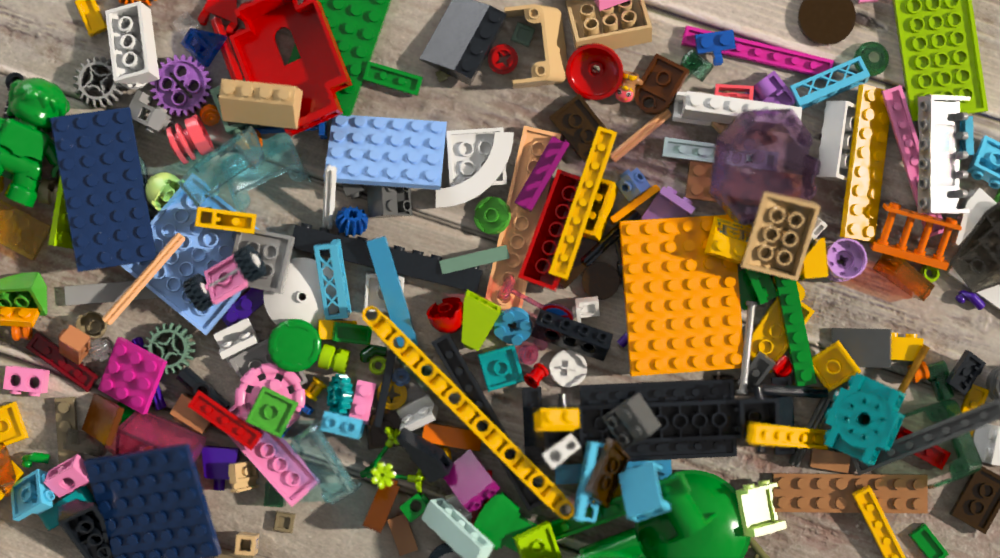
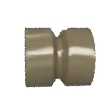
M42 179L38 187V202L48 205L54 203L55 205L59 182L56 184L53 180Z

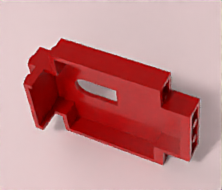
M254 0L242 3L239 8L234 9L236 16L244 22L246 29L235 31L229 38L245 80L249 82L296 86L303 91L298 128H284L285 133L293 136L343 114L336 92L353 84L320 1L304 0L301 3L300 0ZM282 28H287L291 31L301 57L287 65H284L275 42V34Z

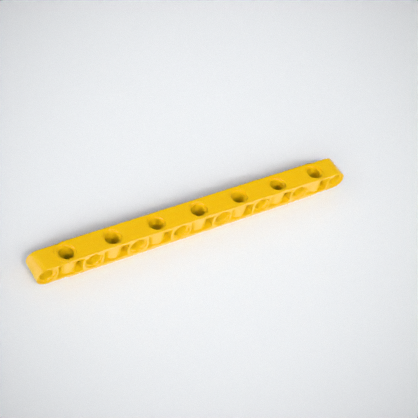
M367 306L362 312L364 321L550 509L562 519L573 517L575 512L574 506L565 497L564 493L386 315L374 306ZM371 309L377 313V317L372 321L366 317L367 312ZM402 337L405 343L402 348L395 347V338ZM424 365L432 367L431 375L425 376L422 374L421 369ZM454 392L460 396V401L456 404L449 401V395ZM479 421L487 422L488 428L485 431L477 429L476 425ZM509 448L515 451V456L512 459H507L504 456V452ZM537 476L543 479V483L539 487L532 484L533 478ZM569 505L571 507L570 512L562 514L560 512L561 506Z

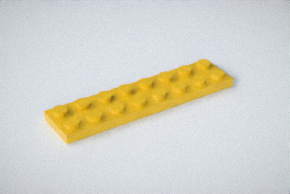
M864 84L858 85L840 237L870 243L872 240L875 241L890 119L881 93L885 89Z

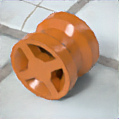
M11 326L13 340L20 341L22 338L31 340L33 328Z
M924 361L913 377V383H918L921 379H930V373Z

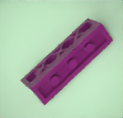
M552 136L515 200V204L529 212L533 210L570 143L567 141L563 142Z

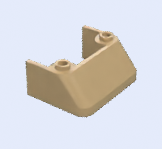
M537 4L504 7V13L507 14L506 18L525 16L526 21L531 24L541 23L545 61L536 62L532 66V78L513 80V89L565 82L567 80V54L561 11L555 7Z

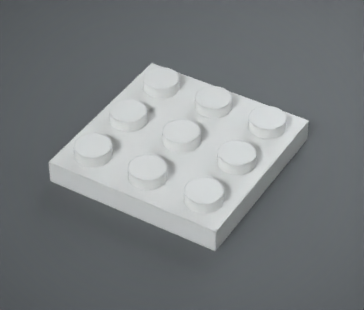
M503 127L446 131L450 187L466 181L479 171L491 152L494 133L504 132ZM506 166L492 186L507 185Z

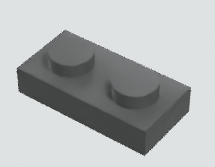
M761 351L756 354L749 364L747 390L751 393H754V385H760L775 365V361Z

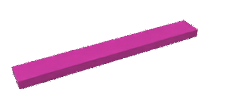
M686 25L681 45L696 48L694 36L711 33L712 31ZM734 37L735 50L721 52L725 56L810 76L831 69L834 65V60L738 37Z

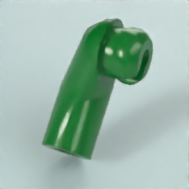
M37 452L26 454L22 457L21 465L30 468L32 462L48 464L50 454Z

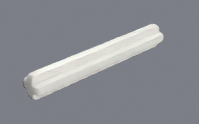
M328 165L325 169L322 227L326 229H332L334 225L337 168Z

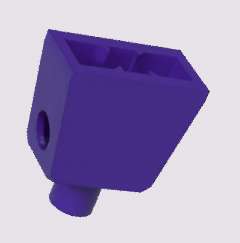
M203 446L201 451L204 478L214 479L213 490L223 491L225 490V480H230L228 476L229 464L239 462L241 450L237 447Z

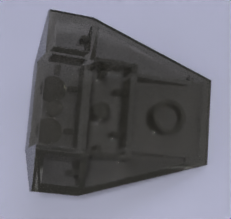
M1000 201L984 212L949 262L973 293L1000 284Z

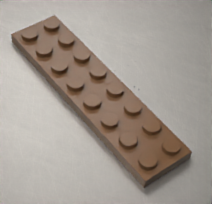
M772 473V482H777L778 484L777 487L772 488L775 512L861 513L851 493L870 485L883 513L928 514V475Z

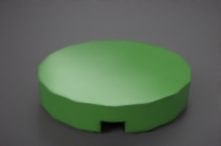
M486 197L476 205L474 210V222L481 232L489 235L499 234L509 225L511 210L509 205L501 198Z

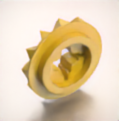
M392 379L388 392L394 386V392L400 394V396L394 397L392 403L390 396H387L385 408L389 410L400 408L406 402L408 396L406 387L397 386ZM382 383L377 389V400H379Z

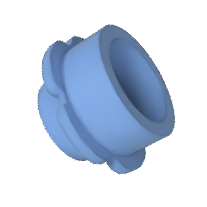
M397 368L392 374V381L397 386H404V384L410 382V374L404 368Z

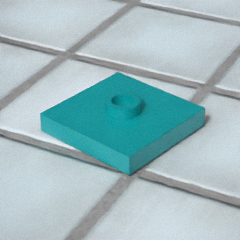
M514 344L478 354L488 392L525 381Z

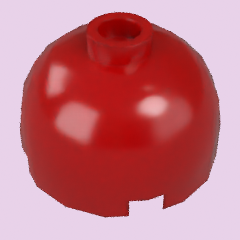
M449 297L442 299L443 303L439 305L436 303L432 304L427 311L432 327L443 333L457 332L463 323V301L461 302V299L458 297Z

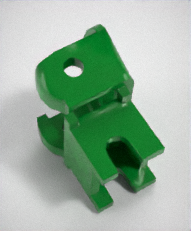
M501 491L499 494L491 497L477 516L474 527L494 544L493 549L495 551L504 545L518 553L513 537L537 526V524L521 516L519 505Z

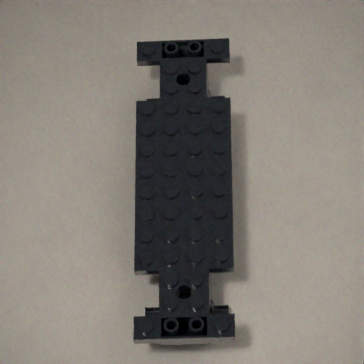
M790 376L771 377V384L792 386V380ZM734 379L579 385V405H566V393H562V397L561 393H558V405L542 406L541 387L522 388L525 455L535 465L545 464L544 457L542 456L544 447H552L570 433L582 446V458H584L587 440L605 444L607 438H611L617 442L601 417L640 393L661 426L650 436L624 449L630 456L629 461L737 456L736 439H747L749 423L795 427L793 397H762V385H754L755 397L734 398ZM541 408H578L580 427L573 431H535L534 413ZM753 412H758L759 419L756 422H752L750 419V415ZM757 444V452H765V445ZM774 446V454H795V447ZM598 447L596 456L597 460L602 452L603 447Z

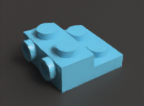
M985 135L980 142L977 153L972 157L967 172L971 173L973 179L988 182V185L993 189L1000 188V142Z
M37 469L18 480L12 486L10 493L13 520L21 521L32 513L40 515L53 507L52 501L55 499V495L44 484L48 472Z

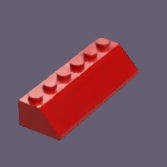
M557 170L518 278L555 293L561 278L549 274L581 179L580 176Z

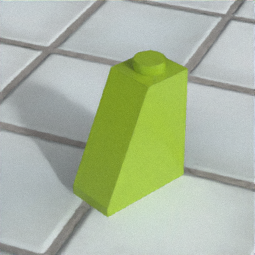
M468 289L466 290L461 343L466 348L479 351L500 315L501 306Z

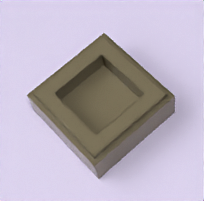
M276 511L273 530L293 533L296 514Z

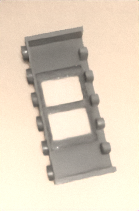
M928 95L918 97L919 182L917 213H969V209H959V198H966L968 196L967 190H959V179L968 177L967 171H959V159L968 158L967 151H959V140H966L969 136L967 132H960V121L967 120L969 117L967 112H960V102L969 101L970 96Z

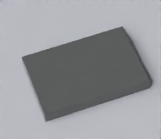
M832 328V344L839 340L858 367L891 368L892 329Z

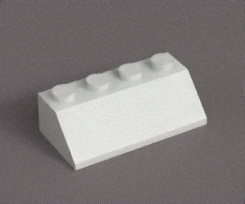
M141 1L106 10L114 82L145 84L160 80L151 9Z
M826 101L816 177L831 181L847 182L856 104L849 101Z

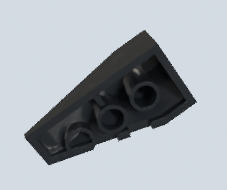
M74 499L58 507V523L84 558H113L104 517L94 503Z

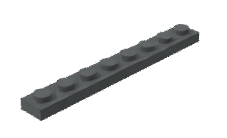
M998 398L894 440L890 451L881 449L875 465H868L861 460L851 457L858 475L1000 420V399Z

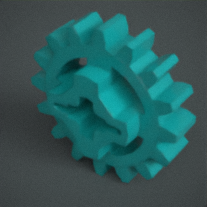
M335 374V376H332V382H329L327 388L329 412L345 415L348 414V409H351L353 384H350L351 378H348V375Z

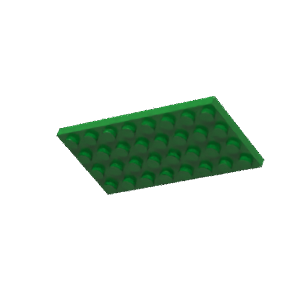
M318 0L321 2L353 84L336 92L343 111L341 115L350 116L353 113L363 84L367 62L371 61L391 0ZM296 44L288 64L301 58Z

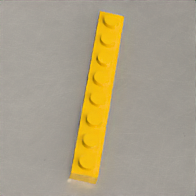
M598 126L549 271L551 275L566 280L569 278L617 136L615 131Z

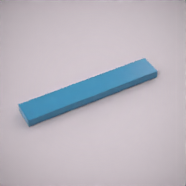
M386 235L367 240L366 243L390 320L418 346L417 336ZM397 337L398 346L402 348L405 343L404 339Z

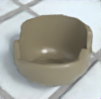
M88 311L86 314L77 317L76 328L90 336V340L99 339L107 331V324L102 320L103 316L100 313Z

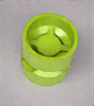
M324 344L320 353L318 368L325 370L332 368L333 372L344 375L351 351L342 348L336 350L335 346Z

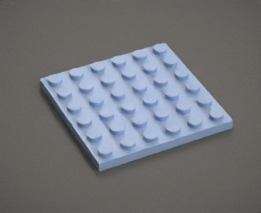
M190 174L151 221L156 256L176 233L183 235L185 241L147 283L146 287L203 334L208 335L245 289L221 303L209 307L203 312L194 308L193 303L191 304L189 302L190 299L186 297L187 293L183 290L185 289L183 282L196 274H201V276L205 277L204 271L231 256L237 234L236 231L195 226L197 207L237 211ZM152 261L121 265V267L137 279Z

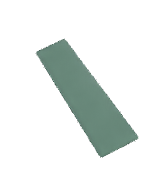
M504 245L441 260L439 263L442 274L509 259L510 256L507 246Z

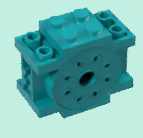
M856 373L855 376H851L848 382L849 390L841 387L840 391L837 390L833 396V401L835 402L832 408H828L825 414V419H827L825 423L832 426V428L826 431L824 436L826 441L824 444L868 465H875L881 449L890 451L905 418V415L898 411L906 394ZM869 414L871 422L865 426L863 420Z

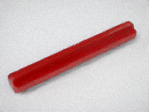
M213 17L210 23L231 80L242 81L243 76L220 17Z

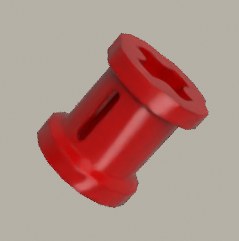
M536 363L533 366V370L524 376L526 384L532 388H537L539 382L549 375L548 369L541 363Z

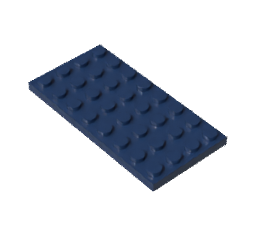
M130 107L51 117L77 271L84 272L154 260L156 250Z

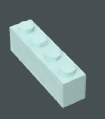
M443 497L429 501L421 519L454 552L458 553L462 558L489 557L494 544Z

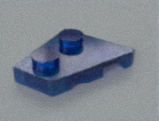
M190 28L181 44L203 66L209 67L228 37L222 34Z

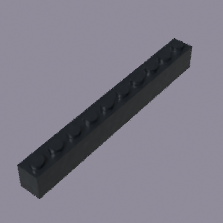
M301 223L300 226L295 225L293 237H295L294 249L315 254L314 245L330 244L333 239H340L344 261L374 268L366 243L367 238L357 236L356 239L349 238V235L346 236L345 233L339 232L338 235L331 234L330 229L320 227L319 230L312 229V225ZM394 245V248H390L397 274L462 290L468 289L474 293L478 292L483 272L479 270L480 266L442 274L439 263L442 260L441 256L431 254V257L423 256L424 252L412 250V253L405 252L404 247ZM330 249L320 250V255L331 257Z
M447 333L431 342L455 385L510 439L451 335ZM483 420L478 422L482 431L488 428L487 422ZM509 448L504 452V456L507 459H512L515 456V451ZM498 457L528 511L543 504L544 502ZM533 479V480H532V484H533L534 486L538 487L537 484H536V482H535L534 479Z

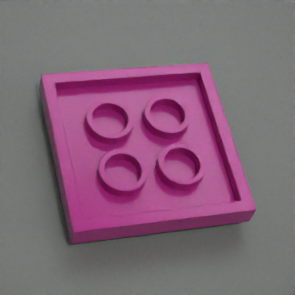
M117 337L98 390L141 414H147L167 361L123 337Z

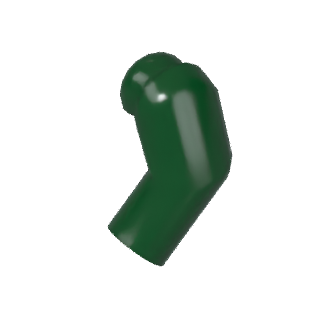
M373 344L367 346L360 352V361L368 363L374 355L386 357L387 347Z

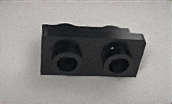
M965 350L945 380V383L950 385L955 392L966 395L977 376L981 374L986 363L971 351Z

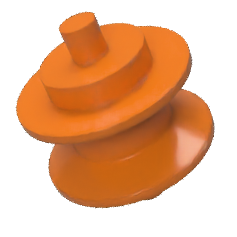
M208 104L201 108L200 117L205 125L213 126L220 121V115L216 106Z

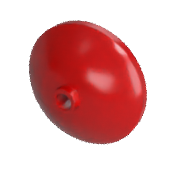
M590 43L579 47L572 53L567 62L566 76L568 83L577 94L586 99L601 100L611 96L617 91L623 79V65L619 56L611 48L602 44ZM594 66H599L600 70H595Z

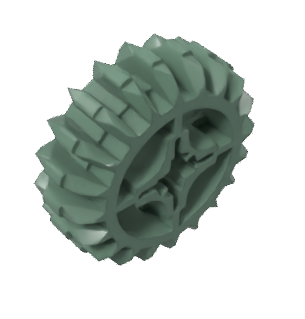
M163 323L162 328L160 326L155 327L156 332L152 330L149 332L152 338H145L149 344H144L143 347L148 348V351L157 355L156 347H158L162 352L160 358L168 361L173 355L181 356L178 362L172 365L166 364L165 374H169L170 371L173 374H177V368L180 371L184 369L183 364L187 367L190 366L187 359L194 360L190 353L196 352V349H191V345H195L196 342L189 341L193 338V335L186 336L188 329L185 328L181 331L182 325L180 324L175 328V323H170L169 327L167 323ZM166 333H173L167 342L158 340ZM178 336L183 342L184 351L178 347ZM172 344L173 350L176 352H167L168 350L163 345Z

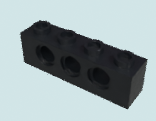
M540 309L531 334L532 337L600 361H604L613 338L611 333Z

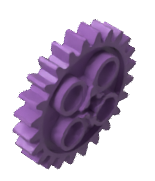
M182 54L181 59H179L177 55H174L173 61L167 57V64L160 62L162 68H158L160 80L150 82L151 85L155 86V88L150 90V92L156 94L153 100H159L157 105L169 110V114L172 116L175 112L178 117H181L183 112L187 117H189V111L196 114L195 108L201 109L202 103L208 104L205 98L211 97L208 90L213 89V87L208 84L213 82V80L207 78L210 72L204 71L206 66L204 64L200 65L201 61L198 59L194 61L192 56H189L187 59ZM186 68V74L180 77L179 71ZM171 73L183 83L186 90L193 96L192 99L189 98L185 91L180 89V85L170 76ZM172 81V86L169 89H165V83ZM198 82V89L192 91V84ZM184 95V101L178 104V96Z

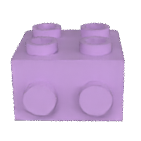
M663 186L641 217V220L688 217L695 210V207L692 206L693 202L688 198L683 197L682 199L677 196V191L673 188Z

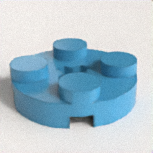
M519 307L501 310L494 323L495 336L506 343L516 346L521 345L523 341L529 338L532 332L533 324L530 315ZM514 322L517 328H510L508 324H513Z

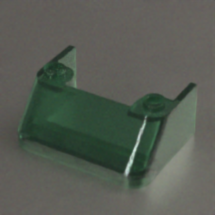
M946 399L903 415L907 418L925 411L927 418L931 422L938 423L962 412L955 400ZM970 432L950 439L958 458L949 464L951 477L927 485L928 489L962 479L981 469L982 461Z

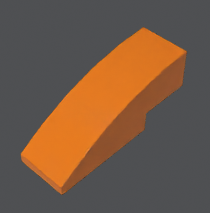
M432 422L424 425L422 438L433 444L480 451L482 440L470 429Z

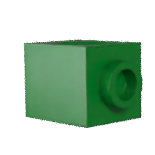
M417 492L402 503L399 508L411 523L424 513L430 500L424 493L420 494V492ZM413 501L420 502L421 509L413 510L411 503Z

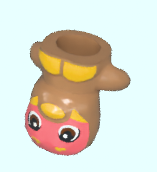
M630 71L623 72L622 82L615 92L618 101L628 103L633 100L635 85H643L639 74Z

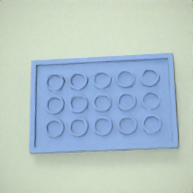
M358 115L336 116L332 118L325 169L328 165L337 168L336 183L441 190L447 122Z

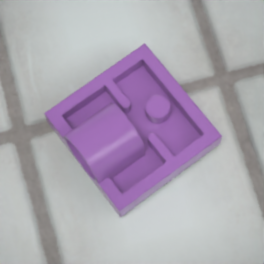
M775 71L754 85V101L789 106L796 102L792 92Z

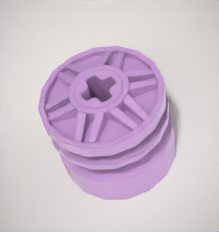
M849 238L840 239L826 247L827 278L829 280L846 282L860 275L866 268L867 253L864 247L856 240ZM837 260H843L844 263L838 264Z

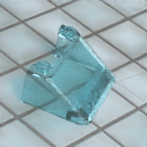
M286 133L272 136L262 141L261 148H250L249 151L235 154L222 163V172L238 212L247 213L246 208L250 205L251 200L247 192L248 190L285 172L295 182L312 181L292 138Z

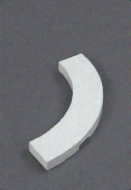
M495 132L493 146L484 165L466 181L455 186L436 190L435 208L460 205L478 197L491 187L501 175L508 162L512 150L514 132Z

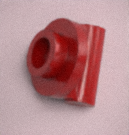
M784 354L775 362L771 370L778 377H786L791 373L793 365Z

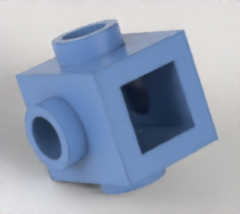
M638 168L633 171L626 170L620 175L621 179L615 183L629 202L650 187L645 176Z

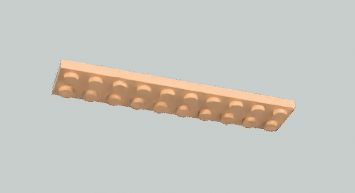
M528 126L523 128L507 198V204L511 210V219L506 229L499 234L497 247L507 246L510 258L493 262L485 299L501 306V310L510 309V307L522 309L528 282L518 278L543 211L551 178L531 212L514 202L552 136L560 140L561 134Z

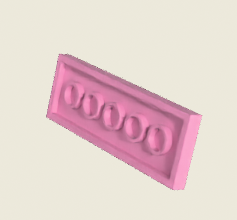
M251 402L245 404L248 411L252 409ZM233 405L229 411L241 419L238 407ZM261 432L263 436L251 451L229 436L291 507L321 482V479L283 437L279 438L273 434Z

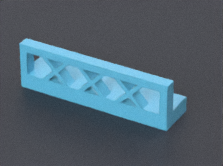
M861 56L791 85L789 88L796 100L794 106L802 107V110L866 83L870 78V74ZM858 63L862 70L857 74L849 71L850 66ZM840 72L845 75L843 80L836 81L831 79L832 74ZM818 79L827 81L826 86L822 89L813 85ZM805 87L810 90L808 95L800 98L796 89Z
M333 239L330 244L314 245L325 320L348 318L352 311L341 240ZM330 249L331 257L328 261L320 256V250ZM326 266L333 270L334 275L331 279L323 275V269ZM329 284L336 289L334 297L326 293V288ZM331 303L339 307L340 313L330 314L329 306Z
M589 440L586 442L574 504L575 512L572 517L577 521L596 523L599 504L594 501L593 505L592 501L594 499H589V495L584 490L598 461L596 459L598 447H604V443ZM588 504L593 509L592 517L585 516Z

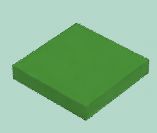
M263 386L245 422L282 438L298 402Z

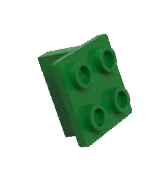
M747 268L738 271L740 305L743 311L747 310L746 301L758 302L757 305H762L778 297L769 274Z

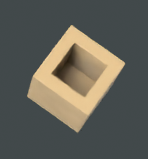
M239 532L236 535L235 554L255 556L258 553L260 533Z

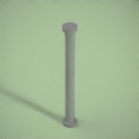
M746 301L747 316L740 384L737 394L748 395L749 393L747 383L755 307H757L758 302Z

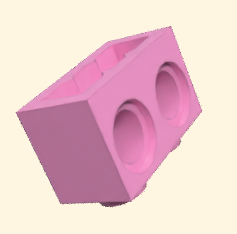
M6 366L3 389L9 390L10 394H21V391L29 392L28 396L40 397V394L47 393L50 370ZM16 375L20 378V383L18 385L14 383V377ZM35 377L39 380V385L37 388L33 385V379Z

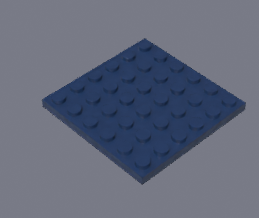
M189 443L91 458L84 461L98 510L104 517L113 558H208L219 556L222 553Z

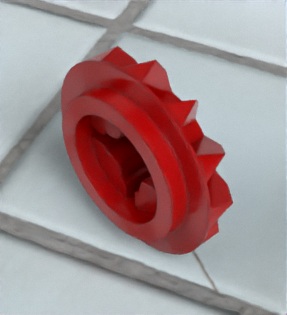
M506 44L493 47L488 55L489 67L498 74L505 75L511 73L518 64L517 52L513 47ZM498 53H500L503 57H508V59L506 60L507 66L503 63H498V61L500 60Z

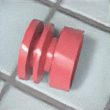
M197 114L184 120L186 129H183L179 123L175 124L176 131L171 126L166 128L169 144L175 155L184 165L189 163V157L193 161L196 160V149L202 156L214 151L212 140Z

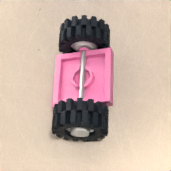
M247 244L235 251L233 255L204 271L205 277L201 276V274H196L184 281L183 287L185 289L183 290L187 293L186 297L190 299L189 302L193 303V307L203 312L209 307L217 305L248 287V282L252 283L266 275L265 263L261 260L262 257L258 255V251L253 246L251 247L250 244Z

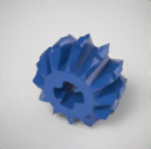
M351 206L349 208L342 207V210L338 211L336 215V228L339 229V233H345L346 236L352 235L354 237L355 234L361 235L367 229L368 215L365 214L363 209L359 210L358 206L356 208Z

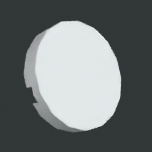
M569 349L562 350L551 359L549 365L550 375L558 385L574 387L585 379L587 363L580 353Z

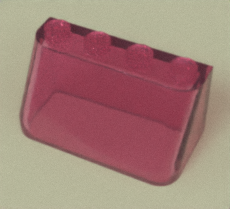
M135 411L118 427L115 452L117 455L189 443L194 461L196 462L205 447L206 437L151 412L141 414Z

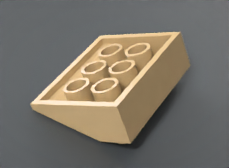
M565 0L575 50L590 43L602 44L613 50L652 42V25L644 0H629L599 11L594 0Z
M763 191L741 267L798 281L821 206L816 202L802 198Z

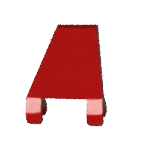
M207 0L198 16L199 24L206 26L210 14L229 21L226 33L228 36L233 35L238 28V17L234 9H237V0Z

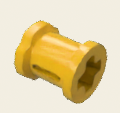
M313 376V381L305 389V395L316 402L318 395L324 388H327V385Z

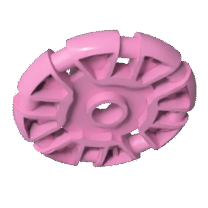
M264 363L258 368H251L240 379L239 388H236L235 405L240 411L239 416L244 422L251 411L247 410L245 404L251 402L253 407L263 386L298 402L286 429L292 426L301 416L299 413L302 407L304 408L305 389H302L301 380L295 372L281 369L275 363ZM265 373L267 379L260 381L258 375ZM277 373L284 376L282 382L275 379ZM248 385L254 387L251 391V394L245 392ZM293 385L295 392L290 394L287 387ZM246 422V423L249 424L250 426L259 429L260 432L268 433V432H266V431H264V430H262V429H260V428H258V427H256V426H254V425H252V424Z

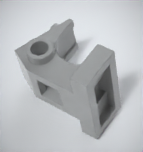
M137 89L129 105L134 131L137 132L140 124H144L147 126L145 130L155 135L157 131L166 135V128L171 125L173 126L175 123L173 121L174 118L166 114L168 110L158 105L156 108L151 107L150 104L153 97ZM147 110H150L146 121L143 120Z

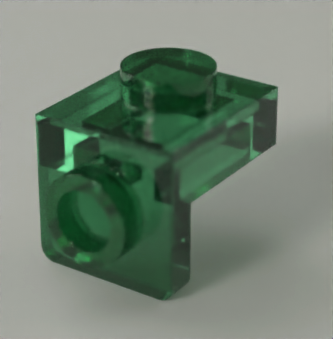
M693 49L683 56L680 63L681 66L689 69L691 76L701 82L704 81L714 68L712 63L698 56Z

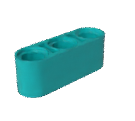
M87 485L77 489L55 503L52 508L38 515L48 531L60 525L58 523L59 506L74 499L91 503L96 502Z

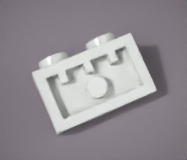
M429 394L397 409V414L402 418L399 427L400 432L404 427L414 431L436 420L439 408Z

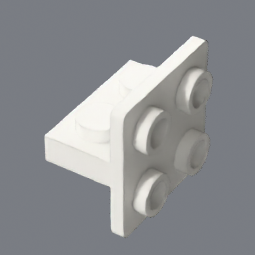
M248 318L238 321L213 335L220 347L219 354L222 360L226 358L230 367L232 365L229 359L261 342Z
M988 424L974 431L969 459L1000 466V426Z

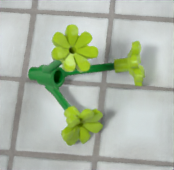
M389 426L386 427L384 433L388 435L389 439L386 441L385 447L370 466L360 471V476L362 478H371L373 484L378 482L377 486L380 489H383L385 484L389 487L393 485L390 478L407 480V482L415 483L417 492L422 493V481L425 480V477L419 468L416 475L408 474V476L390 472L393 468L391 464H387L384 467L382 462L378 463L389 448L394 444L399 445L397 437L400 431L397 428L393 430Z

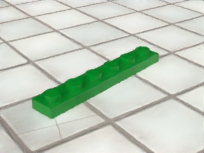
M774 275L796 386L816 384L817 381L797 283L795 280Z

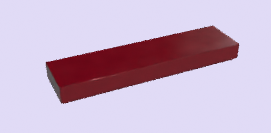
M36 332L26 346L28 350L86 392H89L100 378L98 374L84 364L80 363V365H77L59 353V346L40 332Z

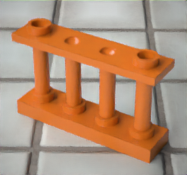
M890 202V204L883 203L882 207L889 211L880 238L875 241L872 240L869 244L871 250L947 271L949 263L944 259L945 256L943 255L952 229L959 231L962 229L957 223L958 220L950 217L941 219L901 208V205L895 202ZM896 214L908 216L899 243H896V245L888 244L889 241L887 240ZM915 219L926 221L918 247L914 250L907 249L908 246L906 244ZM933 225L945 226L936 253H933V255L926 254L925 248Z

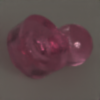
M535 338L533 346H522L518 351L519 361L527 365L534 364L538 358V350H545L548 347V342Z

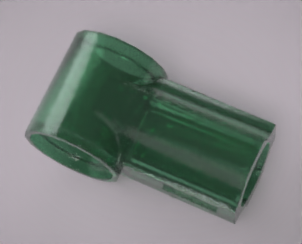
M941 360L927 365L930 373V379L927 380L931 382L937 401L954 397L952 387L945 383L949 376V370L945 361Z

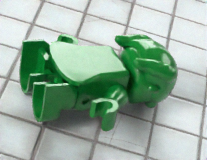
M43 78L17 79L11 83L8 93L9 105L6 114L19 119L16 121L11 118L5 119L0 117V176L11 180L4 196L32 208L38 196L44 156L50 165L53 164L50 172L52 178L57 176L56 173L59 169L55 141L46 134L52 131L50 118L65 116L70 111L69 101L66 99L63 91L56 84Z

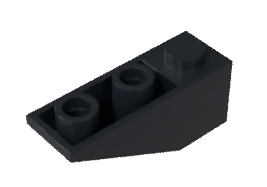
M405 427L402 428L397 440L400 446L408 453L410 459L421 470L422 475L430 483L449 475L453 462L444 450Z

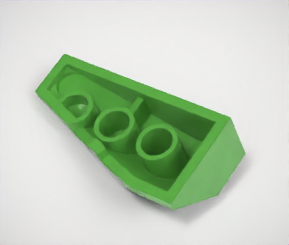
M28 272L1 278L0 306L38 308L39 316L47 315V285L39 272Z

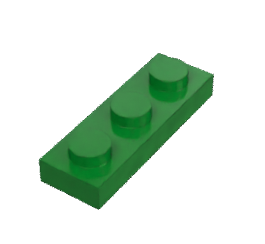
M368 61L363 81L418 97L423 77Z

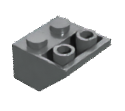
M367 185L369 218L413 216L411 188Z
M640 393L625 400L601 417L623 450L650 436L661 426Z

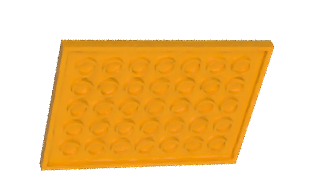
M734 214L619 222L630 376L741 368L743 331L738 265L704 254L714 217L734 222Z

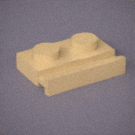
M250 460L229 464L228 476L233 487L230 493L259 488V485H256L258 471Z

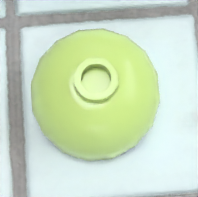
M157 173L147 180L145 186L146 199L151 206L160 211L183 182L171 173Z

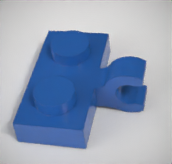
M733 30L697 34L694 36L697 55L712 53L714 66L722 65L723 57L721 52L736 49Z

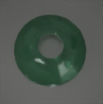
M877 42L862 44L854 54V58L861 56L870 77L881 74L889 63L887 49ZM870 52H876L879 55L878 62L874 63L869 60ZM855 63L854 65L856 69L858 70V72H861L862 70L859 64Z

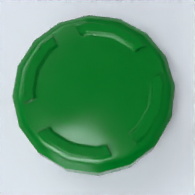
M288 319L280 322L272 330L268 338V352L272 361L279 368L288 372H300L310 368L317 361L321 352V339L318 331L310 323L301 319Z

